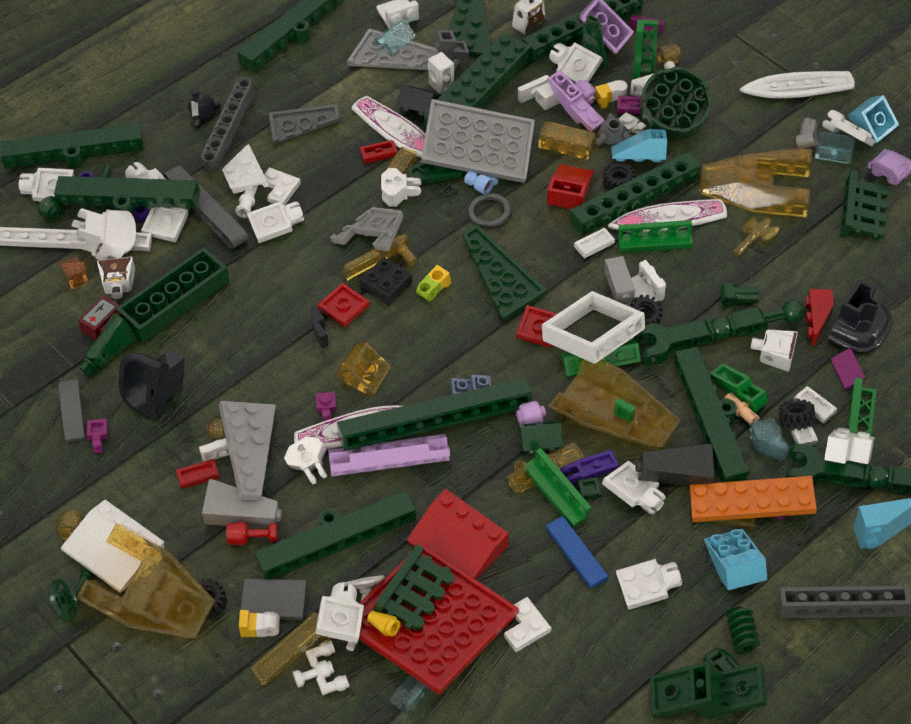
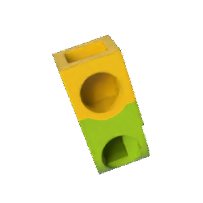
M436 265L419 283L416 293L427 301H432L437 293L451 284L450 273Z

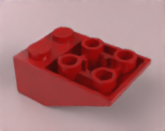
M560 164L553 174L547 189V204L573 209L585 203L595 171Z

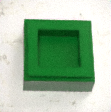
M618 398L615 402L614 415L631 423L634 419L636 407Z

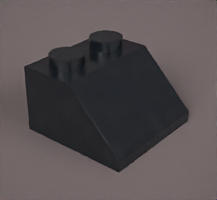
M401 85L397 105L402 107L401 110L407 112L416 110L418 115L424 116V112L431 105V100H437L442 94L414 86Z

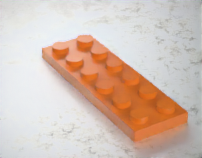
M812 476L690 485L693 522L816 514Z

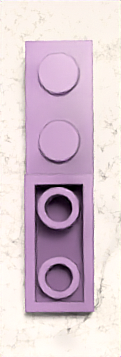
M561 70L547 79L561 105L578 125L582 123L590 133L601 127L605 120L582 98L583 92Z

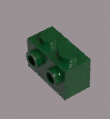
M558 420L519 425L521 448L523 451H527V453H535L539 448L546 449V451L558 450V447L563 446L561 423Z

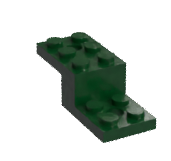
M706 661L650 676L651 714L654 718L695 709L704 718L711 719L767 705L764 665L761 662L720 672L712 663ZM747 684V689L739 693L742 685ZM676 688L675 694L669 697L668 694L671 689Z

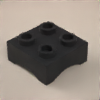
M382 257L360 279V289L377 296L388 306L394 302L401 291L412 284V274L385 257Z

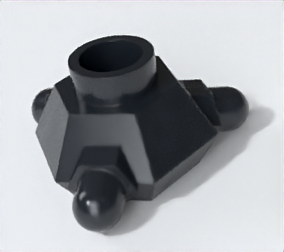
M193 89L188 109L194 120L193 126L199 128L202 122L204 123L215 113V109L221 107V103L214 101L213 97L206 93Z

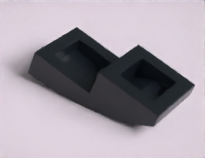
M314 306L311 308L313 330L319 345L323 349L329 346L328 336L325 332L324 317Z

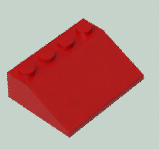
M445 489L429 506L407 538V542L413 547L417 544L424 545L477 580L509 546V533Z

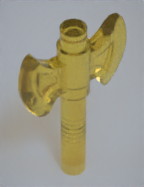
M755 216L748 219L743 226V232L751 233L733 251L734 254L739 256L760 235L762 236V241L774 237L778 233L779 227H769L771 224L769 218H765L760 223L756 221Z

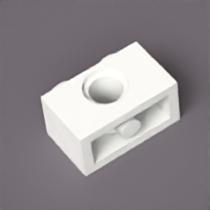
M442 52L428 59L429 84L439 94H443L454 83V63Z

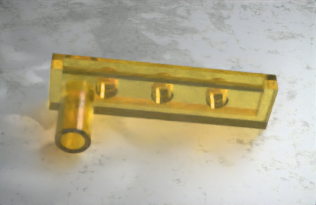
M403 233L394 238L389 251L373 249L343 265V276L348 281L371 269L382 257L389 259L400 254L409 266L415 265L418 259L408 248L409 237Z
M575 442L547 455L559 470L565 465L585 458ZM521 460L515 462L514 472L506 476L507 482L516 495L536 485L526 474V463Z
M316 612L312 613L250 668L262 685L266 686L318 639L323 642L330 639V637L315 634L318 620Z

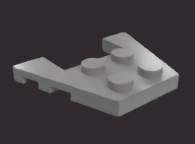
M372 207L356 218V223L346 225L342 228L343 232L338 235L334 233L330 239L332 243L345 245L354 234L377 236L378 238L373 243L376 250L389 251L404 216L400 210Z

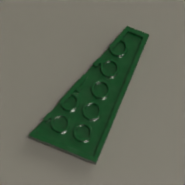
M458 0L448 30H453L456 41L466 42L469 50L468 56L480 57L490 47L483 0Z
M475 225L463 232V239L503 322L524 310L527 305L530 306L547 295V290L482 228Z

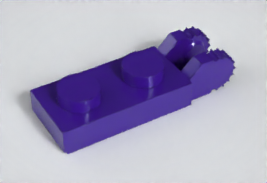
M612 450L576 460L574 463L563 466L560 471L564 475L572 474L566 478L571 484H577L580 479L593 478L613 472L619 468V464Z

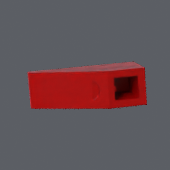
M810 289L808 297H805V308H808L806 323L810 325L807 329V337L811 338V345H816L832 315L834 306L833 289Z

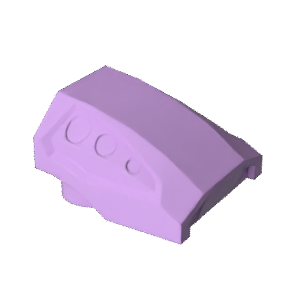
M884 149L873 161L868 163L867 168L871 169L873 175L878 177L884 175L890 184L896 185L911 173V160L895 151Z

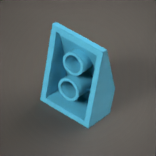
M911 498L859 506L853 530L860 549L876 548L911 524Z

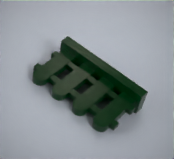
M850 171L845 181L840 236L847 237L850 231H852L855 235L864 234L872 236L874 240L884 238L887 230L879 226V224L884 225L888 217L886 214L880 213V211H886L889 203L881 198L888 197L890 193L889 188L882 186V183L879 182L878 184L865 182L863 178L857 180L858 172ZM863 193L876 196V198H875V197H871V196H867V195H863ZM862 206H863V207H867V208H871V209H875V211L862 208ZM861 220L872 222L873 224L861 222Z
M418 544L375 602L373 609L376 612H385L387 615L395 616L397 620L405 624L404 628L410 630V628L421 630L423 628L424 619L419 615L421 613L425 615L433 613L434 604L429 600L431 598L441 600L445 591L440 587V584L443 583L449 586L455 578L454 574L450 572L451 568L439 566L431 561L432 557L429 555L427 557L422 556L424 548ZM424 572L436 579L435 583L423 577L422 573ZM412 587L423 592L426 596L422 597L411 590ZM404 602L407 605L413 607L414 609H416L415 612L413 613L412 611L403 607L401 603Z

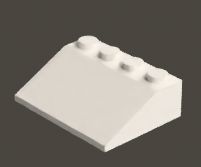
M104 500L86 515L62 545L61 550L121 593L164 558V541L107 500Z

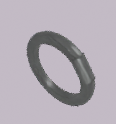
M493 193L478 196L471 202L468 209L470 219L476 225L486 228L503 224L512 213L510 202L503 196ZM495 200L503 205L504 213L496 220L483 221L475 216L474 209L482 201Z

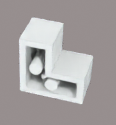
M838 428L828 436L824 460L843 464L847 460L868 464L871 460L875 437H870V434L866 432L855 434L850 433L849 429Z

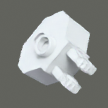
M388 168L381 175L382 201L389 207H397L403 200H407V196L420 195L421 188L419 187L421 180L418 178H407L406 174H402L396 168Z
M306 436L289 446L284 457L288 466L292 469L304 471L312 485L317 483L315 476L311 472L314 469H318L321 477H327L322 466V459L327 448L319 438Z

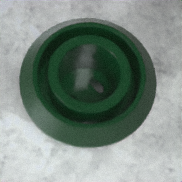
M47 196L40 201L38 214L41 217L55 219L61 214L62 208L55 196Z

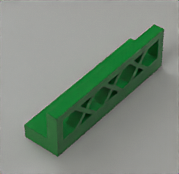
M637 19L633 80L640 78V74H654L658 21ZM644 26H652L654 29L648 32ZM649 38L653 42L646 44L644 40ZM648 50L651 53V55L646 57L642 53ZM647 63L651 68H641V66Z
M692 220L618 225L620 253L692 248ZM680 227H687V230H678V229H679ZM662 228H667V229H668V230H666V231H659V230H661ZM643 230H650L647 233H642ZM623 231H632L630 234H623Z
M633 339L628 340L596 364L569 352L559 354L566 376L641 362L638 343Z
M855 378L847 429L850 430V433L857 434L859 432L857 426L863 424L868 429L865 432L869 433L871 437L877 389L862 387L863 379ZM861 394L872 395L871 399L866 402L861 398ZM863 408L869 413L864 418L859 414V411Z
M541 448L536 450L534 459L523 465V470L566 519L569 525L574 528L589 517L591 506Z

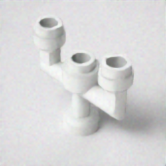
M332 641L322 642L320 646L305 651L313 669L303 673L299 670L293 671L298 688L304 686V681L317 677L316 680L322 695L336 690L341 692L349 687L345 675L337 676L333 681L327 683L325 678L330 677L334 673L330 661L326 662V660L318 662L317 657H327L335 653Z

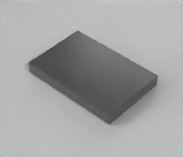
M244 579L241 610H249V613L274 612L280 616V620L303 621L307 581Z

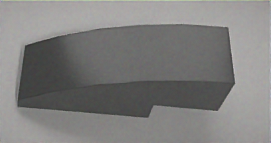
M79 380L59 382L65 441L85 440L84 411Z

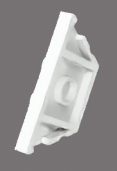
M249 144L222 169L233 193L254 190V186L257 185L269 186Z

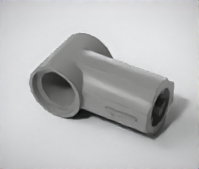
M806 118L801 124L800 134L796 135V143L799 150L818 146L816 134L818 124L816 120Z

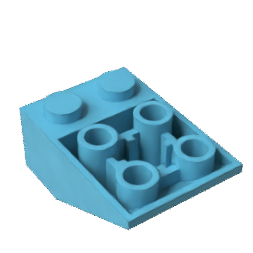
M647 129L611 146L612 159H616V161L633 159L637 162H642L644 159H651L653 162L666 160L667 136L665 130Z
M734 529L731 532L715 534L704 538L720 580L727 590L767 580L766 559L743 529Z

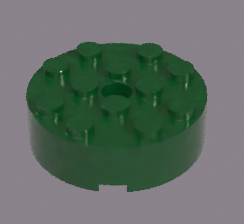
M673 67L665 70L661 69L655 72L644 86L639 101L640 115L649 129L665 130L667 139L690 137L702 128L711 110L712 97L710 96L709 87L701 76L687 68Z

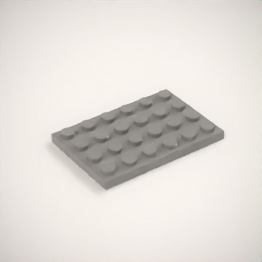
M432 99L421 162L525 183L535 120Z

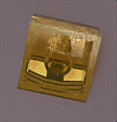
M363 342L351 348L335 374L348 387L373 396L392 367L367 342Z

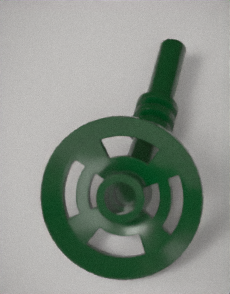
M84 566L80 573V580L74 589L63 579L54 580L50 586L51 604L58 616L64 620H70L75 617L78 607L77 598L88 581L92 579L93 573ZM63 584L64 588L61 591L58 590V586ZM74 606L73 612L69 613L70 608Z

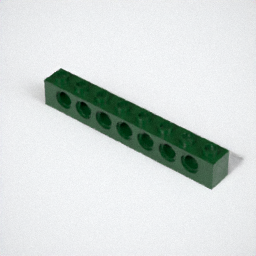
M603 0L622 20L643 9V0ZM583 10L524 37L522 42L531 46V60L535 62L550 55L551 50L557 52L558 50L554 46L558 43L569 46L581 40L584 22L579 17Z
M687 152L571 209L570 222L581 235L592 232L594 229L606 225L610 221L632 210H636L640 206L650 203L674 189L681 188L683 185L695 181L700 177L701 164Z

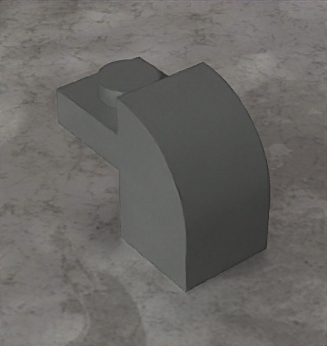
M436 30L434 45L437 54L442 52L450 60L452 57H468L469 50L466 42L456 41L453 30Z

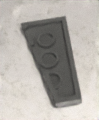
M337 104L269 113L273 145L340 122Z

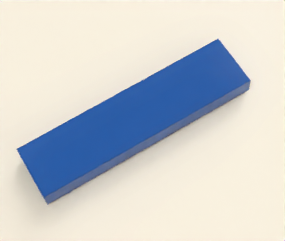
M563 516L546 525L548 533L590 589L608 580L606 572Z

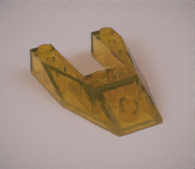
M789 148L740 155L702 164L699 193L715 199H721L724 202L752 212L806 217L810 189L773 186V174L809 177L812 149Z
M116 523L106 542L142 561L124 596L95 580L86 579L76 598L129 628L195 639L215 600L171 552L133 529Z

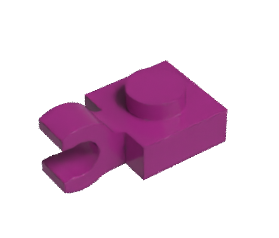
M335 392L316 393L317 413H322L323 422L331 419V412H336Z
M107 419L87 420L88 441L92 440L94 453H102V439H108Z

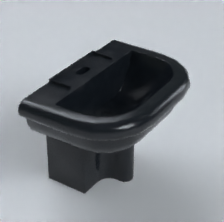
M861 279L858 280L842 304L838 320L831 331L828 341L846 350L851 348L857 354L873 352L881 345L891 329L892 317L883 304L873 299L877 287Z
M171 350L165 352L158 359L142 353L126 354L121 359L119 366V392L123 401L134 411L157 421L165 410L167 401L183 388L185 357Z

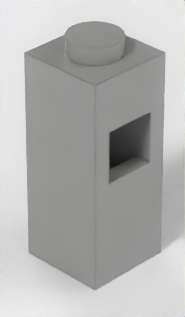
M624 257L605 259L604 272L614 300L622 304L632 302L635 297V288Z

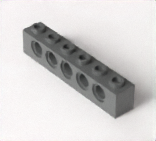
M908 585L780 587L777 599L780 619L907 617L911 606Z

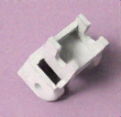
M81 208L77 216L85 219V222L77 220L72 222V226L78 229L76 232L77 240L72 239L70 246L92 252L91 255L96 259L121 258L134 245L136 225L129 211L107 209L101 215ZM102 243L103 245L100 250L96 251L99 244Z

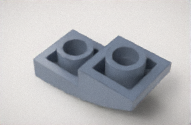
M471 375L470 379L451 378L450 380L451 395L491 386V377L485 375Z

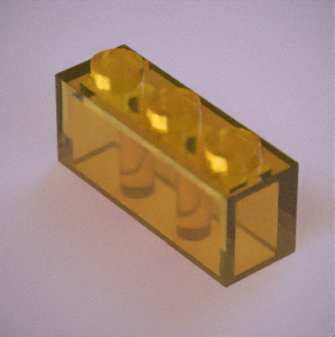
M548 121L544 122L539 133V148L589 160L595 146V133Z

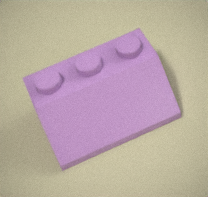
M593 0L579 17L584 23L588 15H593L599 19L602 25L603 42L614 54L620 50L634 33L603 0Z

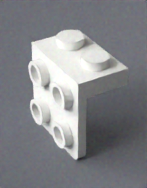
M393 0L377 6V11L388 29L419 19V9L416 0L411 2L408 0Z
M646 260L640 262L638 275L631 278L635 288V297L639 298L640 295L645 297L647 294L650 295L649 299L655 297V302L664 300L665 281L656 274L655 268L650 266Z

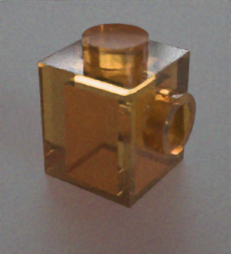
M77 256L60 262L62 274L71 289L88 282L86 265L83 261L80 262Z

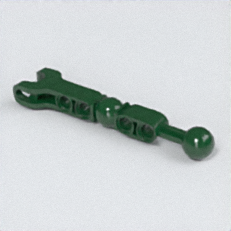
M789 300L785 302L782 309L763 313L761 308L756 307L728 314L727 318L716 317L711 322L709 319L667 328L651 323L645 325V329L638 333L635 339L640 344L650 343L654 345L644 351L642 358L646 365H656L664 363L671 353L707 345L710 342L713 343L714 339L725 340L730 335L734 338L762 332L768 327V323L785 320L789 323H798L805 316V308L801 302Z
M793 444L789 449V456L792 461L803 464V467L789 469L785 478L812 476L813 485L822 482L866 488L868 484L870 488L882 490L887 487L886 491L911 496V468L890 466L888 470L882 465L869 467L870 463L864 464L847 460L843 464L824 460L825 455L819 453L812 445Z

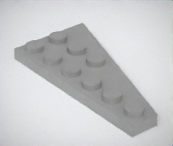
M369 28L347 60L348 66L428 70V59L437 55L436 48ZM460 57L451 58V61L454 63V70L460 62Z
M221 401L219 404L240 500H259L262 495L275 404Z

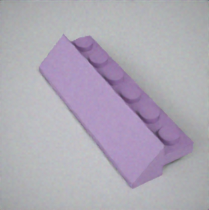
M445 434L381 442L344 451L343 448L328 450L332 477L450 460V449Z

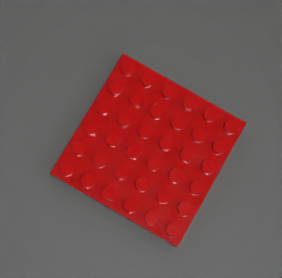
M420 544L424 548L422 556L427 557L429 555L432 557L431 561L439 566L451 568L450 572L455 576L453 583L449 586L441 583L440 587L445 591L441 600L433 598L429 600L434 604V611L431 615L423 613L419 615L424 619V625L421 630H414L412 628L407 630L404 628L405 624L400 622V628L394 636H385L371 625L367 618L369 613L373 611L375 602L405 562V560L402 561L358 603L364 605L359 640L440 695L519 613V608ZM424 572L422 573L423 577L435 583L436 579ZM412 587L411 590L422 597L426 596L423 592ZM404 602L401 603L403 607L407 608L413 613L415 612L416 609H414L413 607L407 605Z

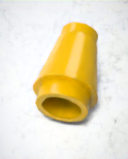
M371 611L368 615L367 621L385 636H394L400 628V622L395 616Z

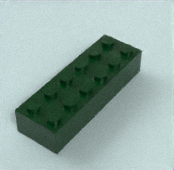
M203 247L117 307V314L127 322L139 337L138 339L144 343L230 281L228 269Z

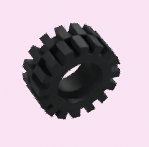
M616 161L613 162V165L611 163L608 164V167H605L603 172L604 188H608L609 191L634 179L636 173L633 166H628L626 162L622 164V161H619V164ZM615 176H622V177H624L625 179L618 180V179H615V178H613V177H615Z
M647 294L645 297L643 295H640L639 298L635 297L629 307L636 310L641 307L649 309L652 316L645 319V325L651 323L658 324L663 315V307L659 306V300L655 302V297L649 299L650 295Z
M790 399V402L784 401V404L781 403L779 407V423L782 427L785 426V429L790 428V430H794L797 428V431L801 430V428L805 430L807 426L812 427V424L815 423L814 404H811L810 401L806 402L805 399L802 401L800 399H796V401Z
M208 578L207 582L204 579H200L201 583L199 584L196 581L194 583L195 587L191 586L189 588L190 592L187 594L190 610L196 617L199 614L201 619L206 616V619H210V615H213L215 618L217 617V612L221 614L223 612L222 608H226L227 598L225 590L221 583L218 584L217 580H214L212 583L211 578ZM205 594H213L215 596L214 601L208 604L200 603L199 599Z

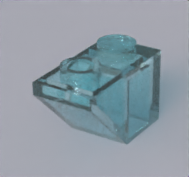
M774 418L751 423L749 436L755 450L781 462L785 461L786 454L789 452L788 444L786 441H783L781 428L779 425H776Z

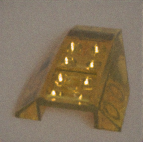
M583 359L579 365L578 375L563 394L558 392L548 408L583 427L659 450L662 449L681 421L625 371L603 359L596 364ZM618 398L636 407L634 419L631 423L614 415L615 402Z

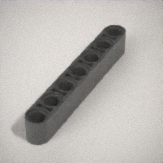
M240 77L236 81L201 154L203 168L207 173H214L219 169L253 97L252 81L249 77Z
M180 165L163 173V176L169 180H194ZM199 185L201 191L197 208L191 209L231 249L247 241L248 236L245 230Z

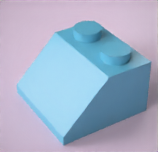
M884 95L869 98L847 115L851 123L858 126L856 130L860 127L873 134L871 138L876 140L875 143L879 142L899 125Z

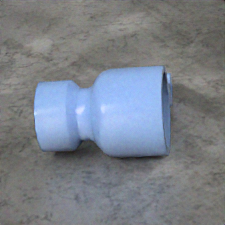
M469 171L464 179L466 184L474 185V189L482 194H488L499 181V179L483 174L478 176L477 173Z

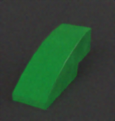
M724 363L710 372L711 378L727 394L732 392L740 401L746 402L748 408L754 413L768 403L766 391L752 384L751 377Z

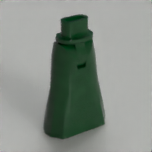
M588 15L582 29L580 46L603 58V61L597 68L598 70L607 66L608 57L603 42L602 25L598 18Z
M113 314L99 337L87 350L83 358L84 362L79 367L80 370L87 377H90L93 372L97 373L98 370L108 364L119 353L135 343L139 337L123 318Z

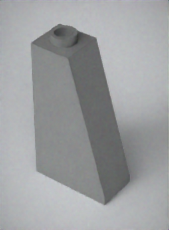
M209 479L202 516L204 524L227 526L228 523L243 521L251 528L268 529L271 523L281 522L282 510L279 509L277 501L263 496L259 500H240L236 487Z

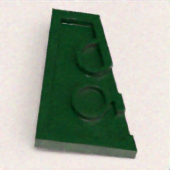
M422 162L407 169L409 178L420 179L421 185L463 177L462 170Z

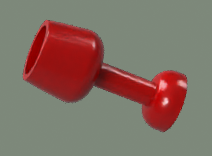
M243 521L228 523L226 529L227 544L244 546L247 544L248 538L268 537L270 542L277 543V523H271L268 529H248L247 524Z

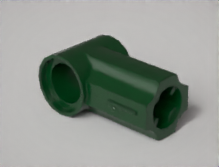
M729 282L720 287L722 305L725 307H734L738 303H758L759 290L757 286L737 287L736 284Z

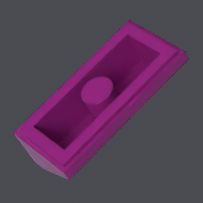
M633 15L630 18L629 27L637 29V19L658 21L657 33L662 34L666 22ZM644 26L647 31L654 29L652 26Z
M851 348L831 358V362L845 390L853 388L855 378L863 379L864 384L865 376Z

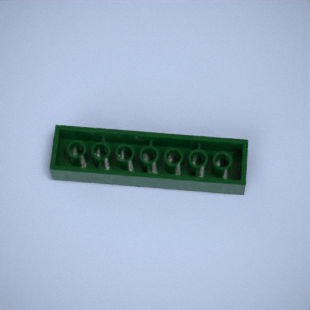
M503 33L437 100L485 109L531 61V46ZM430 107L424 112V128H427Z

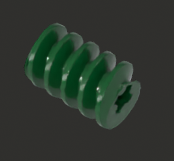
M741 606L732 607L726 611L734 652L738 655L748 654L760 645V640L757 639L759 635L755 631L757 626L753 624L755 622V618L752 617L753 611Z

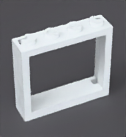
M591 291L542 324L543 341L596 364L645 329V318L643 312ZM592 310L621 321V323L593 342L564 331V329Z

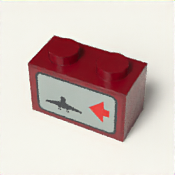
M102 296L78 320L81 332L96 340L113 314H117L116 308L120 305Z

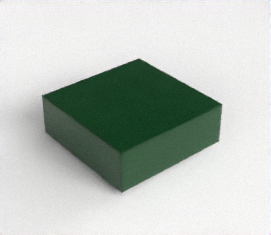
M598 477L578 480L580 494L585 500L602 496Z

